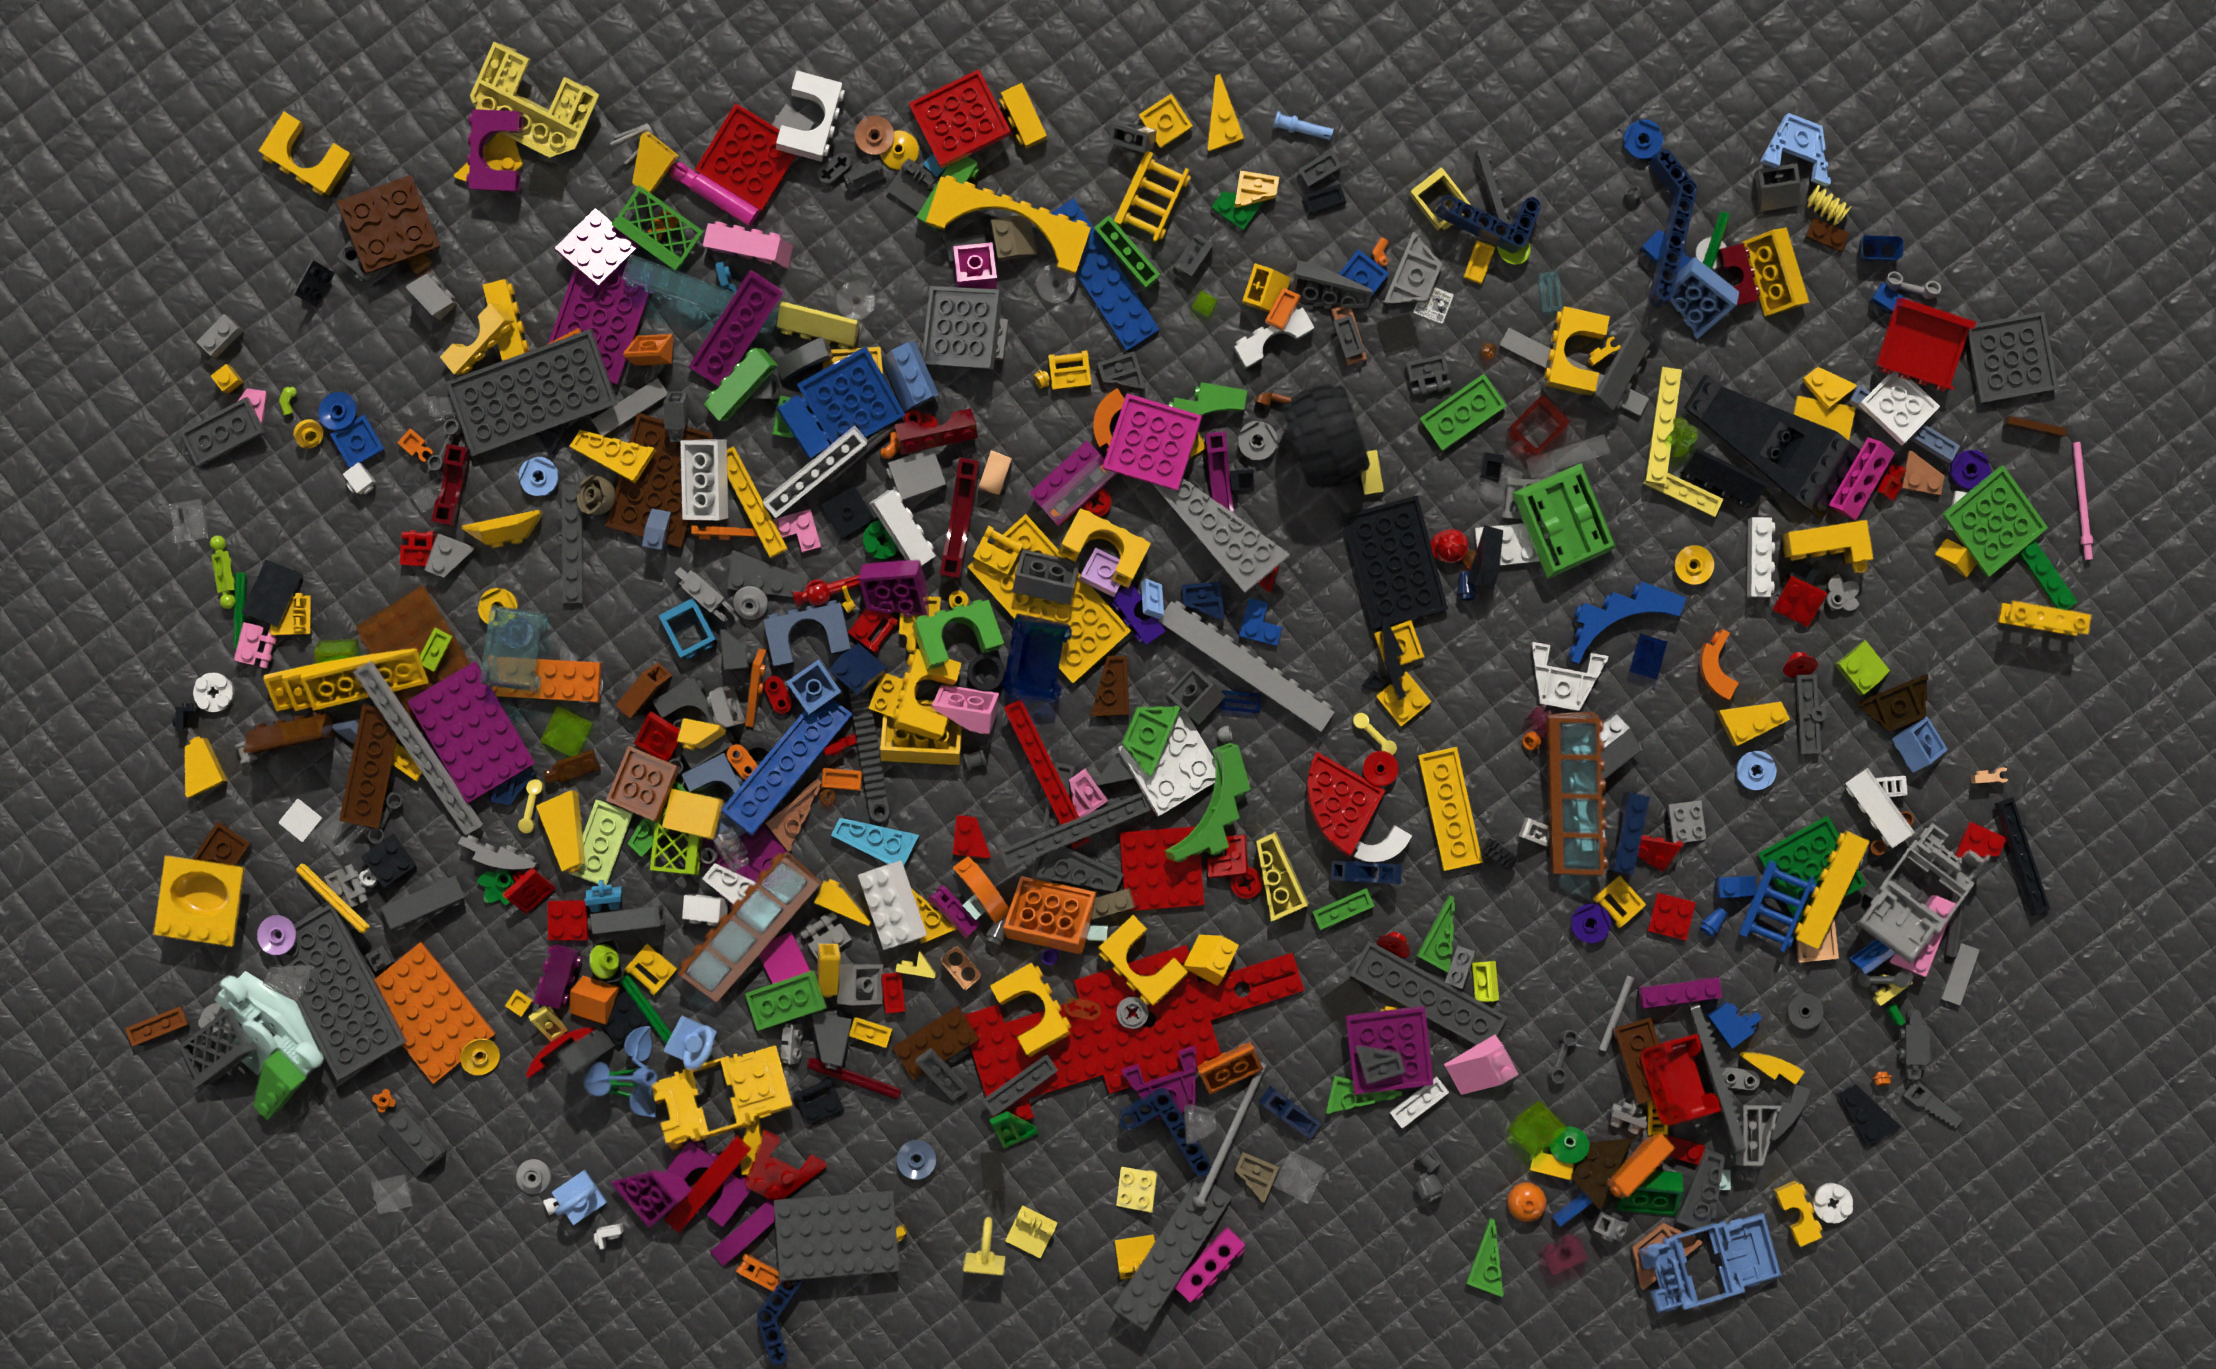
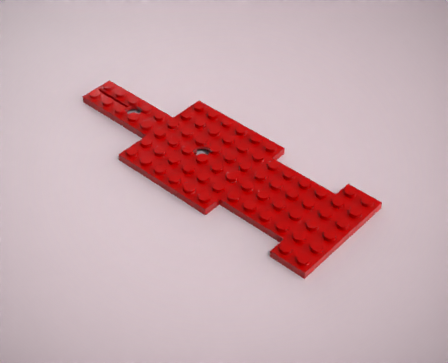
M1186 944L1127 964L1139 976H1153L1173 958L1183 967L1189 951ZM1291 952L1225 973L1218 986L1207 980L1198 982L1196 974L1186 970L1188 975L1154 1007L1151 1004L1147 1006L1148 1011L1154 1013L1156 1017L1155 1023L1150 1027L1142 1025L1134 1029L1123 1026L1117 1018V1008L1122 1000L1127 997L1140 998L1142 995L1137 989L1133 991L1126 984L1128 980L1124 975L1120 977L1110 968L1075 979L1074 983L1079 999L1061 1004L1062 1010L1059 1012L1062 1018L1066 1017L1071 1025L1069 1031L1071 1034L1031 1057L1026 1054L1018 1037L1038 1026L1044 1018L1045 1010L1008 1022H1004L999 1004L965 1014L980 1038L972 1043L970 1047L986 1097L1046 1054L1058 1069L1057 1072L994 1117L1008 1111L1023 1120L1034 1118L1028 1098L1104 1075L1109 1094L1132 1087L1123 1076L1121 1069L1136 1064L1139 1065L1144 1082L1182 1071L1184 1069L1178 1051L1194 1045L1196 1048V1066L1220 1056L1221 1052L1212 1027V1019L1304 991L1293 953ZM1243 981L1249 985L1250 991L1247 996L1239 997L1235 994L1234 987L1238 982ZM1126 1006L1129 1012L1128 1017L1126 1019H1128L1131 1016L1137 1017L1139 1019V1017L1136 1014L1137 1008L1139 1006H1137L1134 1009L1128 1008Z

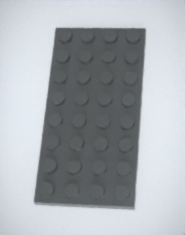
M592 329L446 382L471 456L485 453L618 404Z
M328 905L294 925L296 941L293 947L284 954L272 955L334 1076L339 1081L405 1044L407 1040L340 913L334 907ZM282 933L277 934V938L280 939L282 937Z

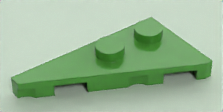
M1451 895L1445 901L1416 954L1418 957L1447 973L1451 966L1454 933L1453 912H1455L1454 897Z
M1334 1075L1326 1113L1330 1114L1340 1110L1400 1097L1402 1091L1387 1090L1354 1094L1352 1079Z
M1489 1218L1466 1284L1503 1297L1495 1220Z

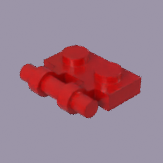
M417 530L402 532V539L409 540V544L400 546L399 565L426 566L434 541L439 533L434 531L421 533L417 532ZM416 541H426V546H416Z

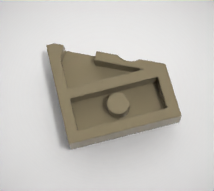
M1242 1151L1235 1171L1258 1198L1265 1203L1279 1167Z

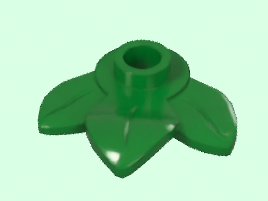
M501 870L498 873L488 871L478 878L477 883L486 887L484 893L485 903H492L499 899L505 905L510 903L503 896V893L514 884V875L510 871ZM503 876H506L508 878L507 883L502 882L501 879Z

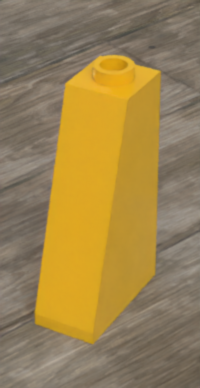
M570 790L536 805L561 871H569V874L579 871L580 866L585 864L579 794L577 791Z

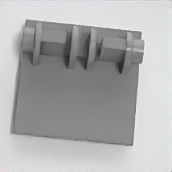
M1701 800L1667 804L1668 808L1666 811L1668 812V818H1670L1667 821L1670 822L1668 828H1671L1670 840H1672V843L1706 839Z

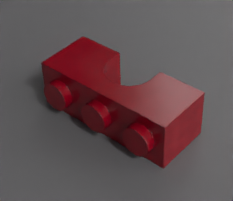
M1741 243L1718 250L1722 270L1734 269L1740 275L1739 284L1733 286L1739 291L1735 307L1758 301L1760 291L1758 286L1754 284L1755 272L1753 266H1750L1748 261L1750 258L1748 247Z

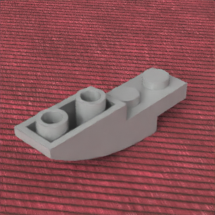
M470 834L467 837L461 836L458 844L475 851L473 860L489 866L503 869H527L538 867L539 865L535 861L536 858L527 853L523 856L517 853V848L508 844L506 847L500 846L497 852V847L489 843L483 845L478 842L479 839Z

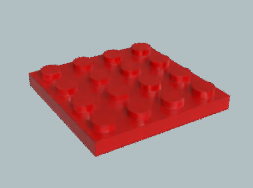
M979 69L909 103L941 169L1012 135Z
M735 103L696 166L695 171L729 190L760 211H763L797 155L776 150V142L780 130Z
M1196 826L1120 832L1124 889L1130 888L1135 904L1134 908L1126 911L1205 905L1201 855L1191 854L1186 856L1185 860L1175 862L1167 858L1165 850L1187 837Z

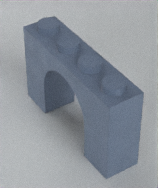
M837 600L827 602L826 606L819 608L818 606L811 605L801 612L798 609L786 611L787 615L779 616V613L767 615L768 619L763 621L773 666L777 667L794 663L790 634L796 624L807 619L816 620L824 626L832 654L851 649L842 603H837Z
M725 753L682 774L689 791L693 794L715 784H726L735 793L744 783L740 774L736 775L734 766L730 763ZM726 816L718 821L713 841L719 847L747 832Z

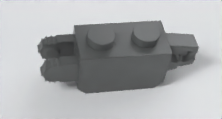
M1912 1008L1907 1011L1906 1024H1902V1028L1899 1029V1039L1902 1040V1048H1899V1059L1905 1064L1907 1079L1917 1080L1921 1079L1922 1066L1930 1061V1029L1922 1024L1921 1012Z

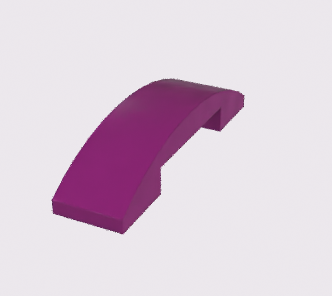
M770 1199L767 1200L710 1251L722 1266L726 1265L775 1221L774 1203Z

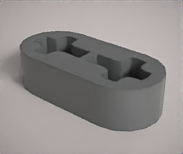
M844 153L834 156L820 168L818 172L819 180L825 185L834 183L850 169L851 160L849 156ZM838 159H847L845 167L841 165L837 169L835 168L839 164ZM832 169L834 170V171L830 174L831 179H829V180H828L827 178L823 179V177H824L823 172H824V171H826V172L828 173V172H830Z

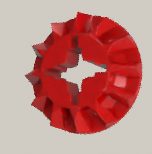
M1103 487L1091 498L1094 499L1099 494V501L1104 505H1096L1092 509V502L1088 500L1081 506L1083 510L1090 511L1097 517L1106 514L1111 506L1110 494Z
M1248 867V875H1244V877L1247 879L1254 878L1250 883V891L1246 886L1239 887L1243 882L1242 875L1232 876L1231 888L1241 898L1256 896L1262 887V878L1258 871Z

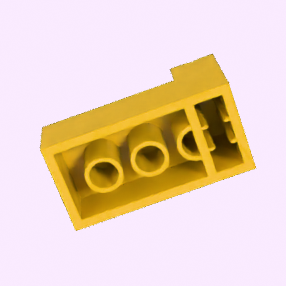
M1867 520L1793 531L1781 535L1784 557H1790L1791 561L1807 558L1806 555L1810 554V558L1826 555L1827 551L1830 552V555L1843 552L1845 565L1852 564L1856 574L1867 572V561L1873 559Z

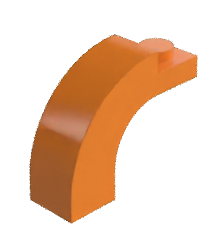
M1118 388L1106 395L1098 405L1094 415L1093 430L1095 440L1099 448L1107 444V452L1112 440L1110 433L1111 421L1121 411L1125 400Z
M1721 629L1713 634L1710 640L1712 645L1703 643L1699 655V669L1707 687L1719 697L1730 700L1739 682L1726 676L1719 666V653L1730 634L1728 631Z
M969 856L953 867L954 871L972 891L986 914L995 924L1008 915L1009 908L988 877Z

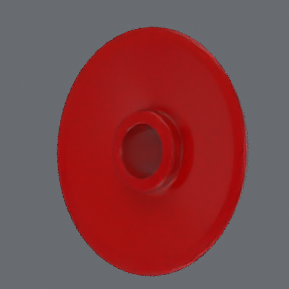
M1796 652L1789 656L1788 662L1783 667V673L1791 678H1796V675H1809L1817 669L1818 661L1808 656L1805 652Z
M1376 751L1365 759L1363 773L1371 784L1386 786L1397 777L1398 763L1392 754L1386 751ZM1378 765H1382L1384 767L1383 772L1377 771Z
M1398 932L1382 935L1377 940L1378 946L1402 959L1410 955V948L1406 937Z

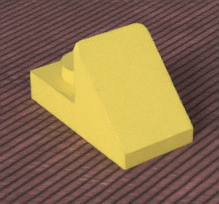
M921 951L918 954L917 966L913 965L914 962L902 960V963H897L896 972L930 978L936 977V972Z
M1886 984L1888 987L1878 989L1875 992L1876 996L1872 999L1876 1005L1881 1006L1907 987L1903 988L1895 984Z
M543 1006L529 1016L530 1021L551 1042L567 1031L552 1007Z

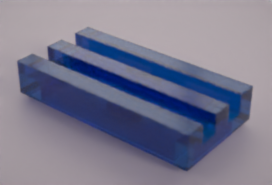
M1222 690L1224 695L1257 697V701L1224 698L1221 701L1220 710L1260 713L1261 693ZM1225 702L1256 705V709L1225 706Z

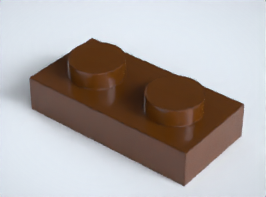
M1813 218L1805 237L1842 252L1850 233Z

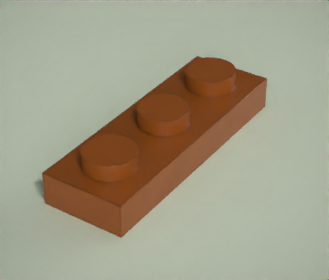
M179 1006L129 1026L125 1030L133 1047L186 1026L189 1022L183 1007Z

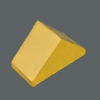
M1947 538L1934 554L1966 578L1976 566V562L1971 557L1968 548Z

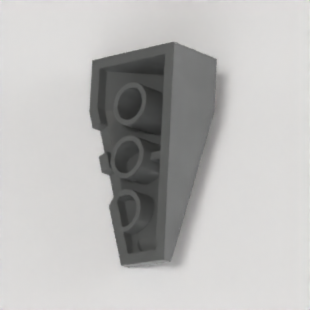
M1298 260L1290 291L1301 295L1297 305L1299 308L1313 309V307L1324 306L1325 309H1331V306L1368 308L1373 290L1322 266Z

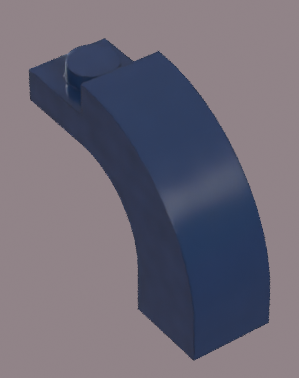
M1332 860L1331 880L1401 885L1402 865Z

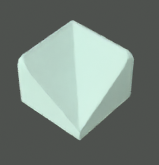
M1090 924L1087 939L1091 941H1106L1108 925Z

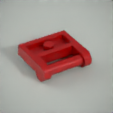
M866 607L848 633L877 653L880 649L878 647L892 628L899 624V621L888 613L868 610ZM883 618L887 619L888 622L871 643L868 640Z

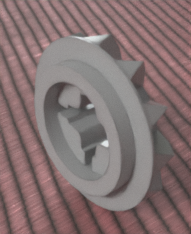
M1137 997L1125 998L1117 1008L1119 1022L1131 1029L1142 1026L1148 1018L1147 1005ZM1126 1006L1131 1009H1134L1137 1006H1139L1136 1011V1014L1139 1017V1019L1134 1016H1131L1128 1019H1126L1129 1014Z

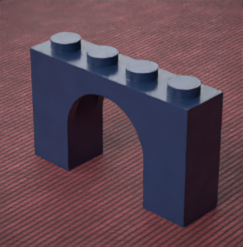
M1628 792L1623 793L1619 811L1623 812V824L1615 850H1611L1608 870L1634 874L1650 800L1649 796Z

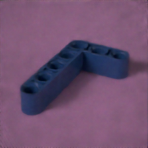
M1450 195L1443 197L1437 203L1435 213L1439 218L1510 253H1517L1528 242L1541 204L1537 198L1528 197L1519 205L1511 225Z
M1159 1088L1120 1111V1125L1126 1130L1134 1129L1160 1114L1194 1172L1202 1177L1209 1174L1211 1170L1210 1159L1168 1089ZM1166 1096L1168 1100L1166 1102H1159L1158 1098ZM1147 1105L1151 1109L1148 1112H1143L1140 1110L1141 1107ZM1175 1112L1178 1116L1175 1119H1170L1167 1117L1168 1114ZM1126 1115H1131L1133 1120L1126 1122L1123 1118ZM1180 1129L1188 1131L1185 1135L1177 1133ZM1194 1145L1197 1147V1150L1190 1152L1187 1148ZM1205 1162L1207 1165L1205 1168H1199L1197 1164Z

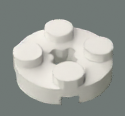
M207 673L196 680L193 689L195 702L199 708L208 712L225 710L230 702H232L235 693L232 682L220 673ZM212 687H214L215 690L219 691V694H216L215 698H212V695H209V691H211Z
M1826 1183L1816 1190L1812 1200V1207L1815 1214L1825 1222H1842L1853 1212L1852 1196L1843 1186L1835 1183ZM1830 1198L1837 1200L1838 1203L1835 1208L1832 1206L1828 1207Z

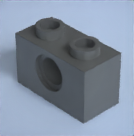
M1120 120L1112 123L1109 143L1145 153L1154 149L1157 130Z

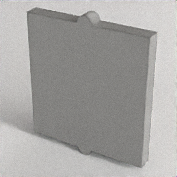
M785 104L779 115L775 116V121L772 125L779 130L781 125L802 131H809L814 122Z

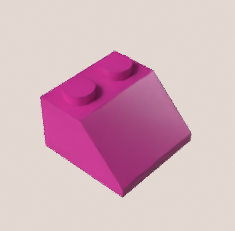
M993 243L953 246L957 287L997 289Z

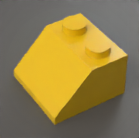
M1198 935L1183 968L1218 986L1239 945L1223 936Z

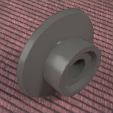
M1800 994L1790 1002L1788 1016L1796 1027L1811 1029L1822 1020L1823 1006L1814 995ZM1806 1007L1808 1012L1803 1015L1802 1009Z

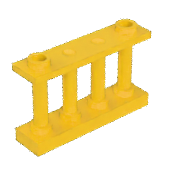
M1147 151L1139 164L1114 221L1120 228L1122 223H1129L1155 235L1153 243H1157L1158 239H1163L1166 229H1164L1165 223L1182 186H1187L1191 176L1188 175L1189 169L1185 168L1182 175L1156 163L1152 159L1153 153ZM1152 169L1179 181L1175 192L1148 181L1144 177L1146 171H1151ZM1145 187L1171 199L1167 209L1165 210L1138 198L1139 195L1136 194L1138 188ZM1137 205L1163 217L1159 227L1157 228L1131 216V213L1128 212L1130 206Z
M2012 601L2011 604H2000L1997 623L2077 636V633L2088 634L2091 615Z

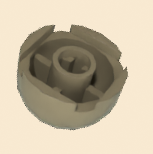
M590 475L580 483L579 487L582 488L580 494L577 493V504L582 512L590 515H602L612 508L616 494L610 481L600 476Z

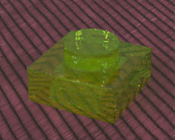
M1201 290L1191 308L1209 317L1218 299Z

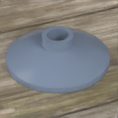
M908 1141L898 1151L897 1166L900 1172L910 1179H923L930 1175L935 1168V1151L925 1141ZM915 1155L920 1156L921 1160L919 1162L913 1160Z

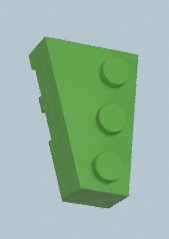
M279 1050L263 1062L253 1105L267 1120L286 1104L307 1078Z

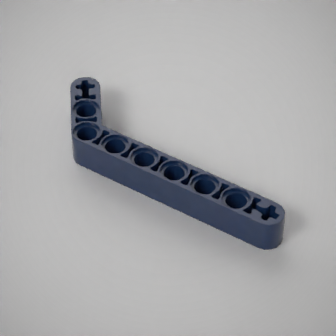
M1667 149L1659 150L1650 160L1651 169L1673 196L1649 294L1650 303L1658 308L1662 307L1673 296L1697 194V185L1672 152Z
M793 1279L795 1284L789 1289L784 1286L786 1280H779L757 1312V1321L769 1359L776 1365L784 1363L787 1358V1350L777 1317L804 1279ZM774 1296H781L783 1302L781 1304H774L772 1299ZM764 1312H769L772 1315L768 1321L762 1320L760 1316ZM769 1331H775L778 1334L772 1340L767 1338L766 1335ZM776 1344L781 1353L780 1358L775 1355L774 1345Z

